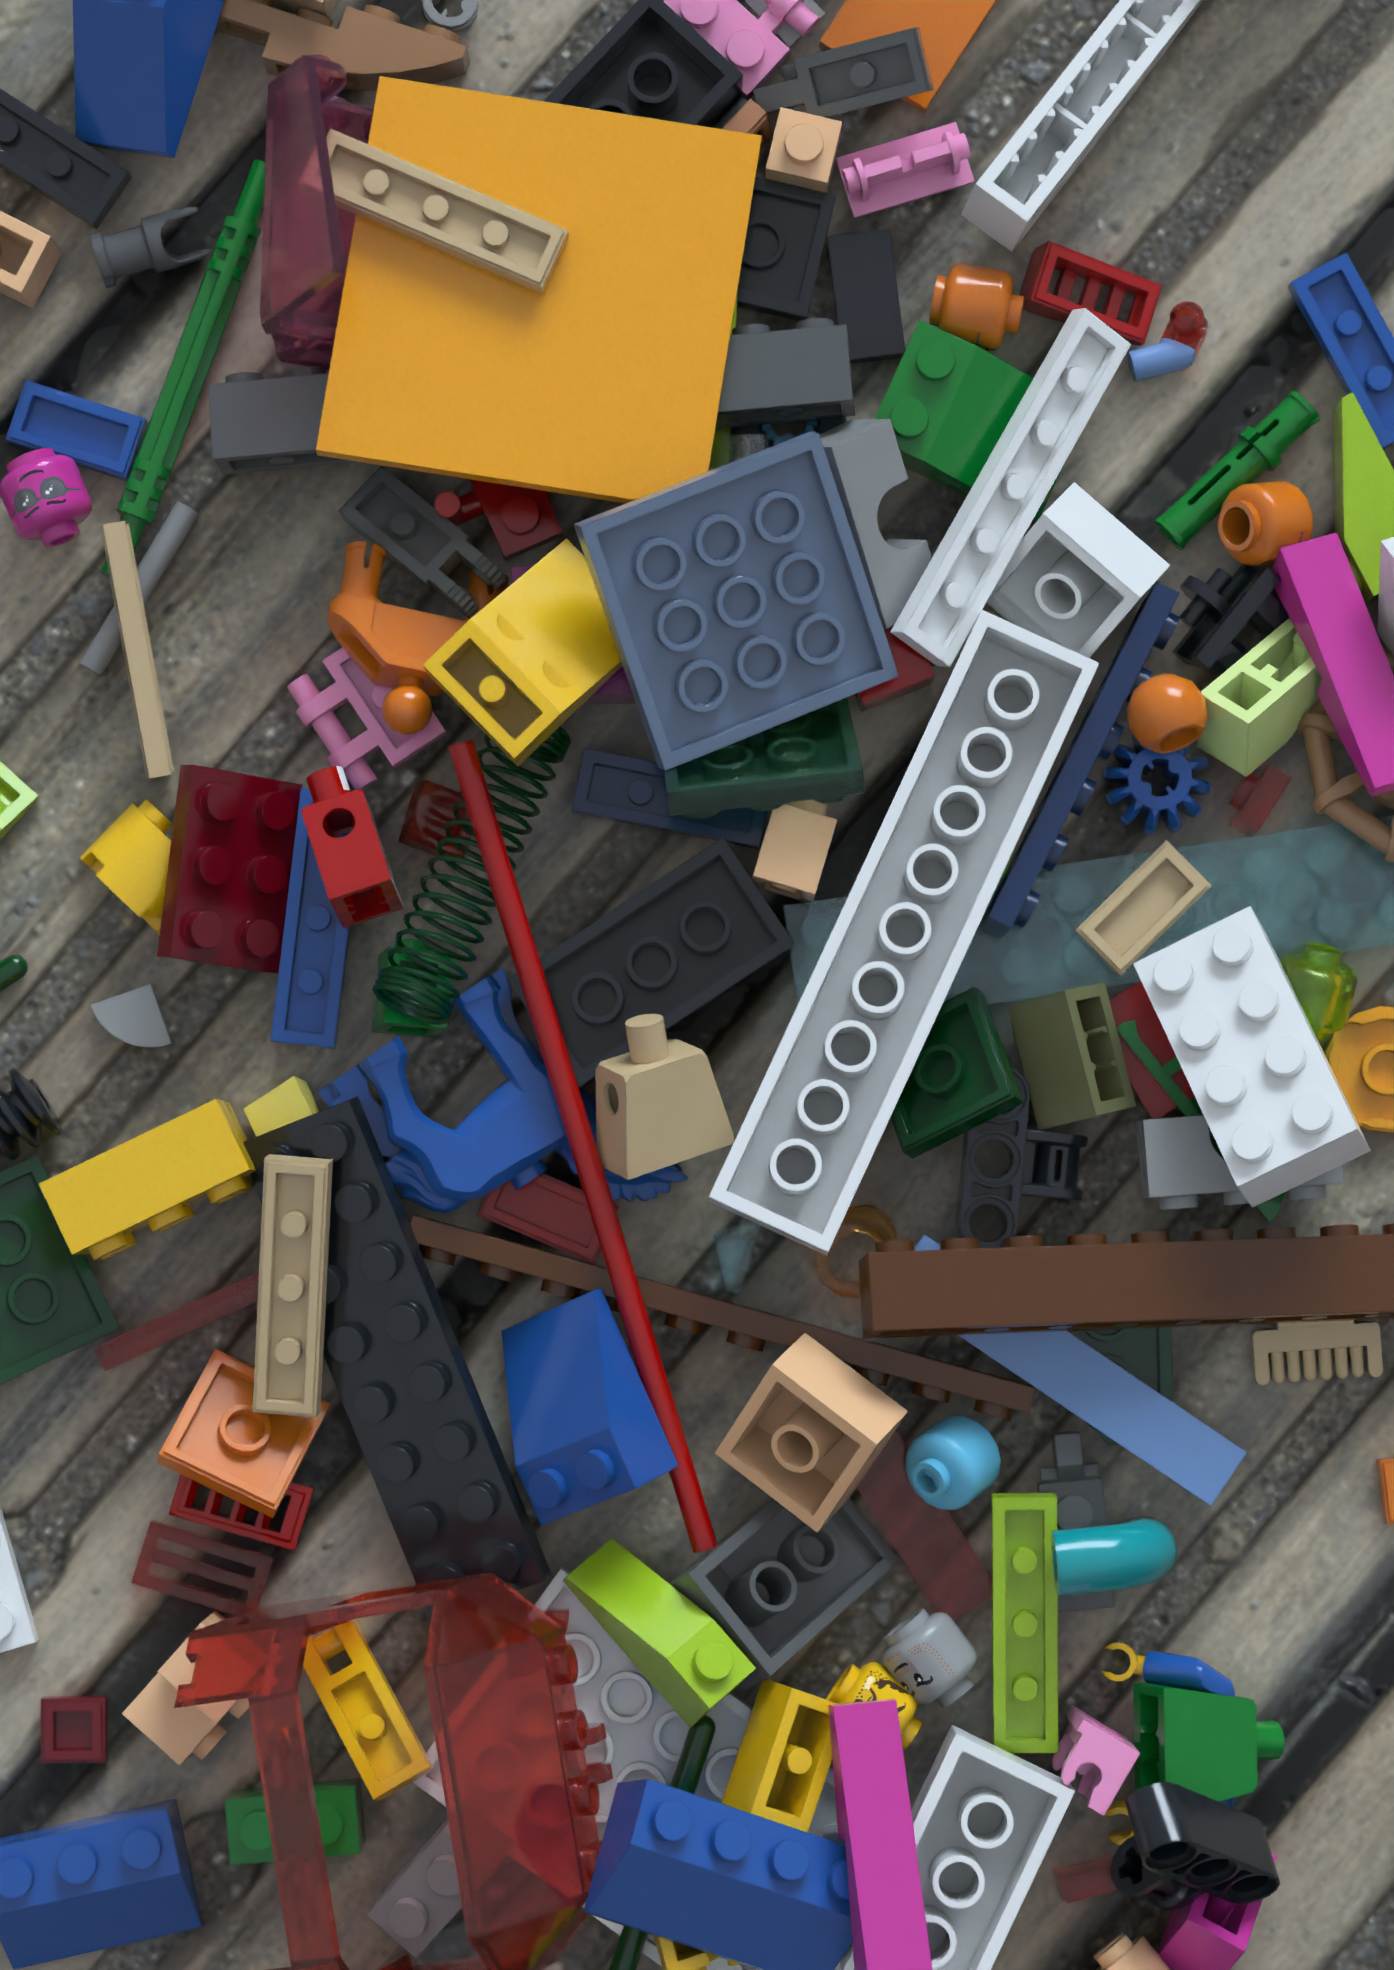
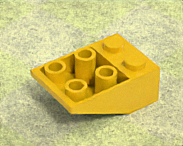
M567 538L469 619L423 664L431 679L517 766L521 765L623 666L585 556Z

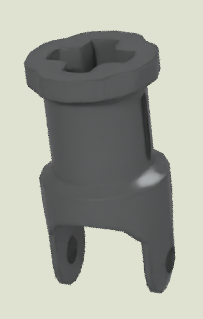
M182 207L141 218L140 226L103 236L99 231L90 233L93 250L106 288L116 286L117 279L152 268L157 273L191 264L210 254V249H203L175 256L167 251L161 239V229L166 222L197 212L198 208Z

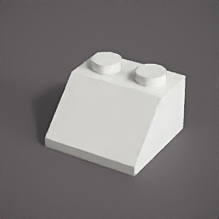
M1074 482L1041 515L1021 540L986 603L1008 622L1087 658H1091L1170 565Z

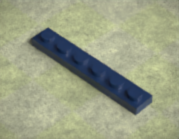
M1157 581L1145 595L979 928L1002 938L1012 928L1013 924L1024 928L1041 896V894L1031 889L1041 868L1052 872L1068 843L1069 838L1059 832L1069 812L1080 816L1097 784V782L1087 778L1097 757L1107 761L1125 727L1115 721L1125 701L1129 703L1134 690L1141 682L1150 679L1152 671L1143 667L1152 647L1163 650L1177 626L1180 617L1170 611L1179 592Z

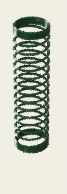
M561 726L547 738L553 743L544 741L526 759L547 771L550 776L537 774L517 766L500 754L504 752L499 747L491 745L490 738L486 734L484 741L487 747L477 752L482 770L493 780L504 786L486 783L488 790L509 795L522 801L534 810L527 811L517 808L490 794L491 801L496 804L493 805L495 812L517 821L526 828L520 829L498 821L502 836L518 846L505 845L507 852L519 853L524 851L523 843L509 832L519 835L532 833L531 825L519 815L527 817L540 815L539 807L527 797L543 799L548 796L546 788L535 779L551 781L556 778L553 769L544 762H563L568 751L571 739L566 730ZM491 752L509 768L485 765L482 760L483 754ZM492 771L517 777L530 783L542 793L539 794L519 788ZM461 791L460 794L463 801L453 805L452 809L455 820L445 823L444 830L447 838L437 841L436 849L440 856L429 859L428 867L432 874L421 877L420 885L424 892L413 896L411 902L415 911L404 915L403 920L408 929L396 933L395 939L399 947L388 951L387 958L392 966L380 969L375 985L372 988L377 999L391 1009L412 1019L434 1025L449 1022V1017H451L454 1010V1004L450 999L460 997L459 990L454 985L435 975L418 969L399 966L394 961L393 956L395 953H405L420 965L437 974L455 980L468 979L467 972L453 961L425 950L407 947L403 944L401 940L402 935L410 934L430 948L456 960L464 962L476 960L475 953L462 943L435 932L415 929L409 922L412 916H421L435 928L462 941L473 944L484 942L483 935L471 925L441 913L422 910L418 905L419 898H429L445 911L468 922L478 925L492 924L491 916L478 906L451 895L431 892L426 887L427 880L437 879L443 886L466 900L487 907H496L493 893L490 890L457 876L439 874L434 868L435 862L445 861L461 875L490 887L489 880L476 876L456 864H465L486 873L484 865L481 864L483 863L482 857L463 845L466 844L479 848L477 841L454 837L450 832L452 825H461L475 837L470 819H462L458 814L459 808L466 806ZM445 843H453L459 850L481 863L462 857L446 855L442 850V846ZM509 856V860H510V863H511V866H512V870H515V869H516V863H515L514 860ZM448 881L477 890L491 898L493 902L470 895ZM441 900H446L461 905L465 908H468L476 912L477 914L481 915L486 920L475 918L465 913H462L454 909L453 907L447 905ZM433 918L440 919L452 923L458 927H461L475 935L477 938L456 932L437 922ZM426 937L445 942L460 949L469 956L445 949ZM419 956H423L438 961L446 966L451 967L460 974L452 973L442 968H439L427 962ZM411 974L433 981L451 992L435 988Z

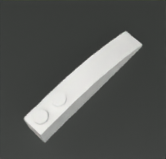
M1119 0L977 181L961 216L1012 252L1121 112L1203 0Z

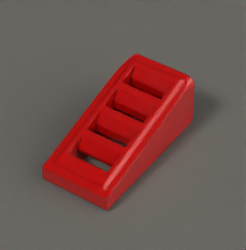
M1047 241L1034 249L1019 295L1025 296L1024 310L1062 323L1066 322L1072 310L1086 308L1126 341L1142 346L1145 344L1163 285L1054 242ZM1055 269L1061 272L1054 293L1051 294L1047 292ZM1077 276L1085 279L1078 304L1069 301ZM1104 284L1110 286L1103 311L1099 313L1094 311L1101 285ZM1125 291L1135 294L1126 323L1117 320Z
M180 1474L169 1515L296 1550L315 1488L292 1481L285 1494L291 1496L281 1530L278 1531L269 1528L271 1517L260 1512L255 1523L244 1520L248 1506L238 1501H234L230 1515L220 1513L219 1510L224 1495L213 1489L210 1490L205 1508L194 1505L200 1483Z

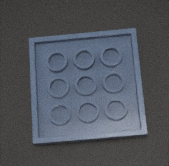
M810 431L574 524L657 766L664 771L899 676L819 433Z

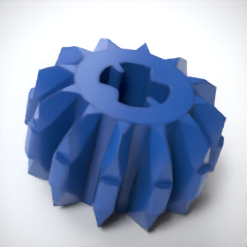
M1131 735L1132 743L1136 753L1126 745L1117 743L1112 755L1126 768L1116 766L1105 767L1102 771V778L1108 782L1122 783L1121 788L1112 790L1104 797L1107 805H1115L1125 799L1129 803L1130 807L1121 814L1120 823L1124 826L1129 825L1140 812L1145 814L1142 825L1143 833L1145 835H1153L1158 826L1159 815H1161L1166 828L1171 833H1174L1182 828L1177 808L1192 818H1196L1202 812L1199 803L1188 794L1206 795L1211 791L1212 784L1203 779L1192 778L1193 773L1200 772L1209 765L1206 756H1199L1189 762L1183 756L1192 747L1193 743L1182 750L1167 754H1160L1143 748L1133 735ZM1153 765L1162 767V778L1172 780V788L1167 786L1160 792V796L1152 795L1151 784L1141 781V773L1147 775L1154 768Z

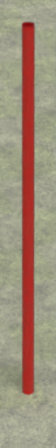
M471 739L448 746L634 1360L641 1381L679 1465L669 1471L691 1547L693 1553L707 1551L718 1546L474 741Z

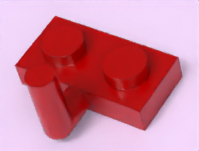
M470 479L474 491L460 497L453 492L445 491L440 493L434 502L437 514L443 519L450 520L456 526L485 514L505 561L563 536L546 493L542 490Z

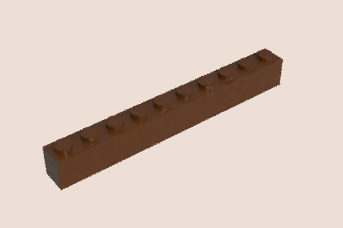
M1394 1223L1383 1225V1234L1359 1235L1358 1225L1343 1224L1321 1227L1320 1236L1296 1237L1295 1227H1270L1257 1230V1239H1233V1230L1208 1229L1194 1232V1241L1170 1242V1233L1167 1231L1131 1234V1243L1107 1244L1106 1234L1102 1233L1076 1234L1067 1237L1068 1245L1043 1246L1042 1236H1014L1003 1239V1248H979L977 1238H952L939 1241L940 1250L915 1251L914 1241L912 1240L882 1241L875 1243L876 1252H868L858 1261L863 1339L1394 1319Z

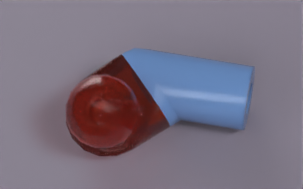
M1190 301L1178 303L1170 312V320L1158 344L1127 352L1129 368L1135 382L1181 371L1193 364L1208 331V321L1204 317V310L1200 305Z

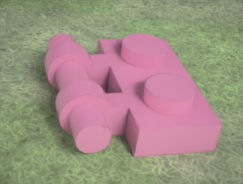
M664 0V3L743 74L742 96L747 101L754 95L753 89L760 88L790 56V48L775 36L776 33L788 22L798 33L805 37L820 20L803 3L805 0H764L769 7L759 19L737 0Z
M343 647L322 660L336 681L334 684L320 692L310 676L304 674L287 686L288 691L299 706L295 713L305 728H314L331 753L327 758L328 762L332 767H343L345 776L355 790H364L378 780L365 759L379 748H381L395 769L447 734L433 711L429 724L422 731L410 735H401L391 730L383 719L382 703L385 696L393 688L374 684L346 653ZM347 701L351 703L367 727L366 731L354 739L350 738L334 714V711Z

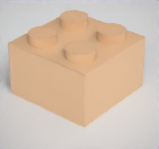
M804 1333L771 1365L715 1454L818 1533L850 1498L908 1411L807 1333Z

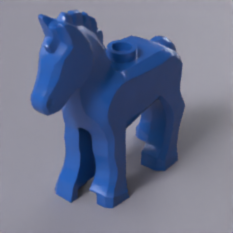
M504 967L452 1001L506 1078L490 1095L466 1115L454 1129L444 1127L432 1121L415 1104L406 1078V1061L409 1053L399 1036L363 1059L360 1065H356L318 1091L324 1102L330 1107L358 1096L382 1156L390 1157L385 1164L394 1186L403 1189L401 1198L412 1201L433 1212L447 1213L454 1211L468 1201L490 1193L507 1181H510L515 1190H518L547 1170L541 1158L552 1151H556L563 1157L572 1173L578 1175L544 1061L541 1059L535 1045L521 1031L514 1017L511 1005L512 990ZM366 1074L376 1088L384 1110L371 1097ZM579 1088L596 1142V1101L583 1088ZM677 1163L630 1180L603 1168L612 1198L615 1201L622 1198L628 1202H633L635 1197H637L641 1201L647 1202L650 1199L656 1198L658 1193L666 1194L671 1192V1183L688 1180V1176L682 1173L683 1169Z

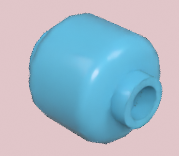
M948 1416L938 1421L914 1438L905 1456L907 1478L915 1493L927 1504L941 1510H957L969 1504L992 1486L1000 1472L1001 1458L998 1446L991 1433L978 1421L966 1416Z

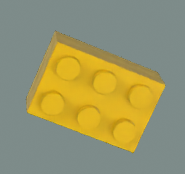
M214 1099L39 1183V1186L71 1254H91L95 1261L100 1258L102 1260L108 1259L137 1245L138 1243L133 1233L150 1226L152 1232L158 1230L164 1232L195 1217L191 1205L206 1198H209L211 1204L218 1202L219 1205L253 1189L249 1180L251 1177L250 1173L256 1170L243 1143L248 1139L230 1102Z

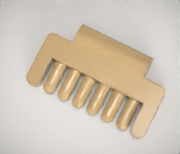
M1354 1320L1274 1323L1275 1328L1256 1329L1250 1334L1253 1379L1261 1386L1267 1385L1270 1381L1268 1353H1270L1272 1380L1277 1384L1282 1383L1285 1379L1283 1352H1286L1288 1379L1291 1382H1298L1301 1378L1299 1351H1302L1304 1378L1307 1381H1313L1317 1376L1315 1350H1318L1320 1377L1324 1380H1329L1332 1377L1331 1348H1334L1336 1376L1340 1379L1346 1378L1349 1373L1347 1347H1350L1351 1371L1354 1377L1359 1378L1364 1375L1363 1346L1365 1348L1367 1373L1373 1377H1379L1383 1373L1380 1326L1374 1321L1354 1322Z

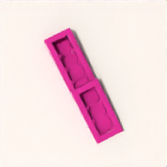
M1333 533L1281 547L1271 570L1280 579L1279 583L1275 586V590L1322 678L1317 695L1370 796L1393 791L1394 675L1338 534Z
M894 1699L829 1705L838 1838L845 1840L854 1970H933L897 1702Z

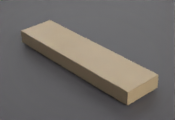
M331 128L304 184L305 193L542 295L569 237L568 230Z
M125 521L103 524L101 526V534L146 779L172 775L171 772L174 771L129 523L126 524Z
M269 1154L264 1158L252 1412L314 1418L321 1412L333 1159Z

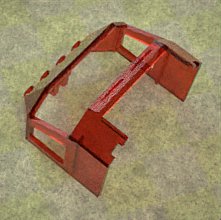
M494 1573L267 1605L190 1632L185 1655L191 1663L195 1662L194 1672L190 1684L178 1686L174 1708L244 1698L249 1700L291 1967L267 1970H349L340 1955L298 1694L308 1636L353 1619L433 1605L423 1668L467 1938L479 1957L412 1965L408 1955H400L376 1970H544L557 1961L589 1915L583 1911L602 1843L598 1838L595 1815L598 1813L600 1805L597 1784L609 1781L613 1778L611 1763H586L584 1749L588 1745L596 1744L606 1739L604 1723L588 1724L584 1712L577 1710L573 1684L576 1683L578 1678V1661L572 1645L566 1644L564 1628Z

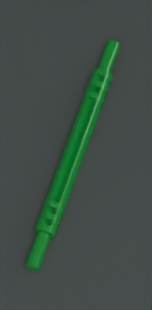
M253 161L234 215L226 216L116 509L121 514L119 521H125L126 524L129 523L134 553L145 523L150 525L153 523L262 231L257 226L278 170L275 166L264 161ZM105 557L100 573L109 576Z

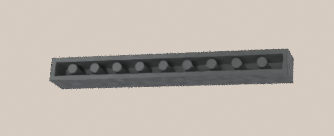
M811 318L796 323V329L770 331V327L763 324H748L732 329L716 429L855 416L847 324L834 325V321L828 318ZM318 366L297 367L288 371V377L264 379L260 373L239 372L226 376L225 383L208 384L212 456L214 462L224 475L356 462L317 456L316 453L329 375L325 368Z

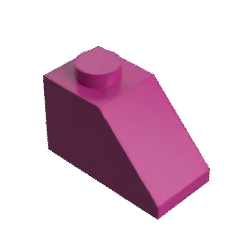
M1272 1854L1275 1863L1277 1856ZM1208 1893L1201 1895L1185 1906L1171 1912L1157 1953L1167 1966L1173 1970H1230L1246 1950L1262 1900L1236 1904Z

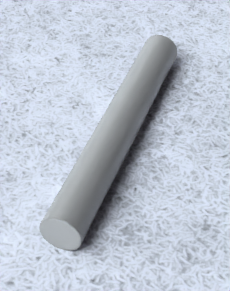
M179 501L174 505L137 567L144 605L199 515L195 510ZM115 605L79 663L99 676H102L121 644Z

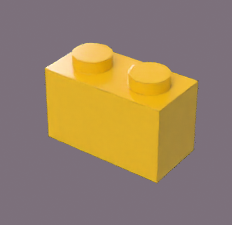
M768 1679L763 1680L721 1803L808 1833L832 1762L829 1705L838 1703Z

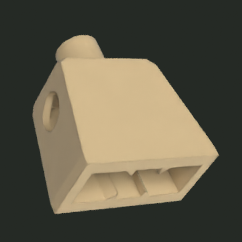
M643 1014L628 1019L625 1022L629 1052L601 1061L595 1070L596 1146L603 1168L630 1180L732 1145L735 1141L734 1134L708 1057L704 1051L679 1039L667 1040L664 1018L660 1014Z

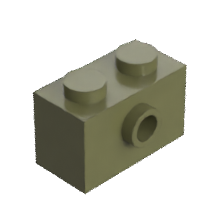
M1105 982L1068 989L1007 1006L1013 1027V1037L1018 1047L1025 1079L1029 1086L1030 1104L1034 1111L1038 1131L1136 1107Z

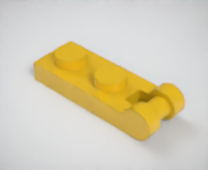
M348 1611L332 1621L333 1628L316 1638L308 1634L293 1643V1647L373 1800L379 1802L434 1770V1767L375 1659L362 1629L352 1613ZM346 1650L352 1664L332 1674L327 1660Z

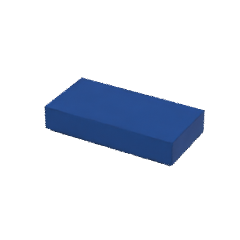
M25 380L6 441L9 444L31 451L41 448H53L55 455L69 456L74 459L77 466L127 481L142 443L148 421L146 418Z

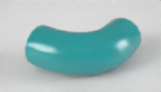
M1147 1516L1133 1517L1121 1524L1052 1530L1051 1551L1057 1595L1115 1591L1158 1582L1171 1571L1176 1562L1178 1546L1174 1534L1167 1525L1153 1517Z

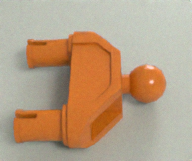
M354 541L345 546L346 557L341 591L329 602L327 621L339 644L374 684L393 688L385 696L382 703L383 719L389 728L401 735L415 734L422 731L430 722L432 705L428 695L436 697L444 693L427 674L423 664L471 618L465 616L464 620H458L382 603L378 599L386 551L383 547L373 543L370 556L366 555L365 557L367 542ZM473 571L469 572L468 591L479 605V609L473 616L508 588L509 577L504 574L506 580L498 589H495L490 585L484 584Z

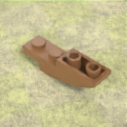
M225 0L216 26L217 31L265 46L262 59L268 74L300 83L335 89L377 90L379 76L435 84L466 75L470 65L467 46L459 43L461 38L454 32L435 25H425L424 30L421 31L400 24L401 18L397 14L375 5H365L364 11L346 6L339 29L332 27L333 21L330 18L309 9L298 8L296 15L273 8L272 0Z

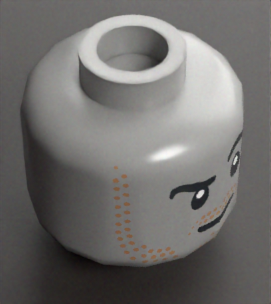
M921 1608L899 1623L883 1638L888 1647L882 1656V1665L914 1697L918 1706L937 1700L942 1708H945L962 1697L974 1685L967 1675L974 1669L978 1660V1654L947 1613L937 1612L929 1615L924 1608Z

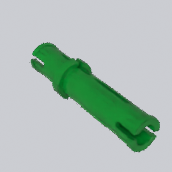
M1292 390L1255 428L1247 426L1238 434L1240 442L1203 475L1178 501L1154 520L1159 531L1176 548L1183 550L1187 543L1220 513L1222 504L1231 491L1243 484L1252 483L1266 469L1274 471L1282 463L1280 456L1310 427L1320 421L1319 415L1313 406L1302 395Z

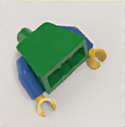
M1122 1642L1112 1643L1105 1647V1649L1123 1650L1130 1657V1667L1126 1673L1115 1674L1109 1671H1102L1108 1679L1124 1681L1132 1677L1133 1674L1142 1675L1145 1681L1133 1683L1134 1746L1140 1752L1135 1762V1791L1147 1785L1169 1782L1232 1808L1237 1797L1255 1791L1258 1785L1257 1761L1279 1759L1283 1754L1285 1744L1284 1733L1278 1722H1257L1254 1700L1235 1696L1232 1681L1196 1657L1151 1650L1148 1651L1146 1656L1137 1655L1130 1645ZM1127 1800L1113 1801L1105 1815L1124 1814L1129 1817L1126 1807ZM1132 1827L1126 1831H1111L1108 1833L1109 1840L1116 1845H1121L1127 1839L1134 1836Z

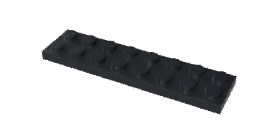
M358 1096L244 1141V1146L255 1166L256 1171L250 1173L261 1203L263 1197L264 1158L267 1155L333 1159L323 1356L431 1621L545 1581L552 1575Z

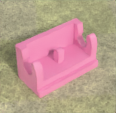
M1072 1705L1066 1714L1070 1722L1058 1741V1753H1052V1767L1056 1771L1062 1767L1061 1779L1064 1785L1067 1786L1076 1778L1077 1771L1081 1775L1077 1792L1086 1797L1089 1808L1104 1816L1140 1752L1127 1737Z

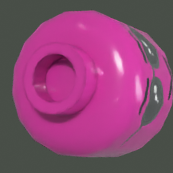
M41 448L25 453L10 461L6 465L8 474L0 481V496L17 536L26 540L42 539L46 548L62 545L78 537L80 531L77 525L82 523L91 514L92 503L74 459L65 455H55L53 448Z

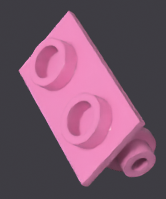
M956 122L835 159L854 219L975 182L968 162V158L971 157L968 141L964 133H959Z

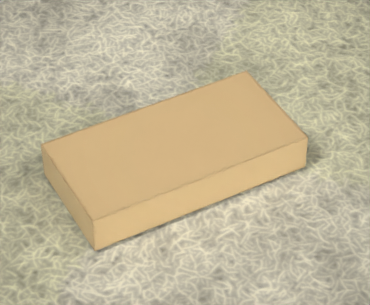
M1166 840L1074 932L1119 977L1212 885Z

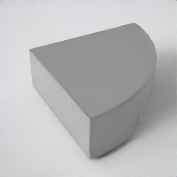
M152 984L90 1005L100 1024L110 1034L123 1042L145 1048H162L174 1045Z

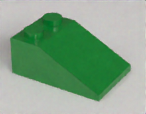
M919 320L874 419L891 420L905 468L964 495H968L1033 378L984 349ZM1061 470L1033 518L1031 525H1034L1041 517Z

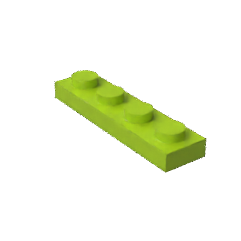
M991 1493L992 1744L1011 1754L1058 1753V1595L1055 1587L1051 1551L1052 1530H1057L1056 1493Z

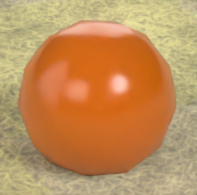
M1159 674L1141 682L1134 690L1126 709L1130 733L1143 748L1160 754L1182 750L1200 739L1209 719L1206 698L1192 680L1174 674Z

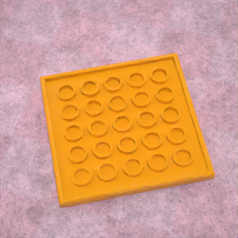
M379 76L368 145L568 230L569 237L542 295L356 215L316 445L317 456L625 504L708 472L762 135Z

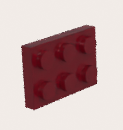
M198 765L180 766L157 957L262 973H279L302 784Z

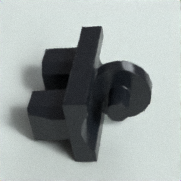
M1244 564L1239 567L1232 577L1223 569L1217 568L1206 583L1191 575L1188 576L1180 585V588L1191 602L1179 617L1191 629L1172 652L1185 664L1205 668L1218 676L1223 674L1249 652L1235 639L1247 622L1259 633L1269 635L1288 617V613L1274 589L1280 579L1268 568L1262 567L1259 571Z

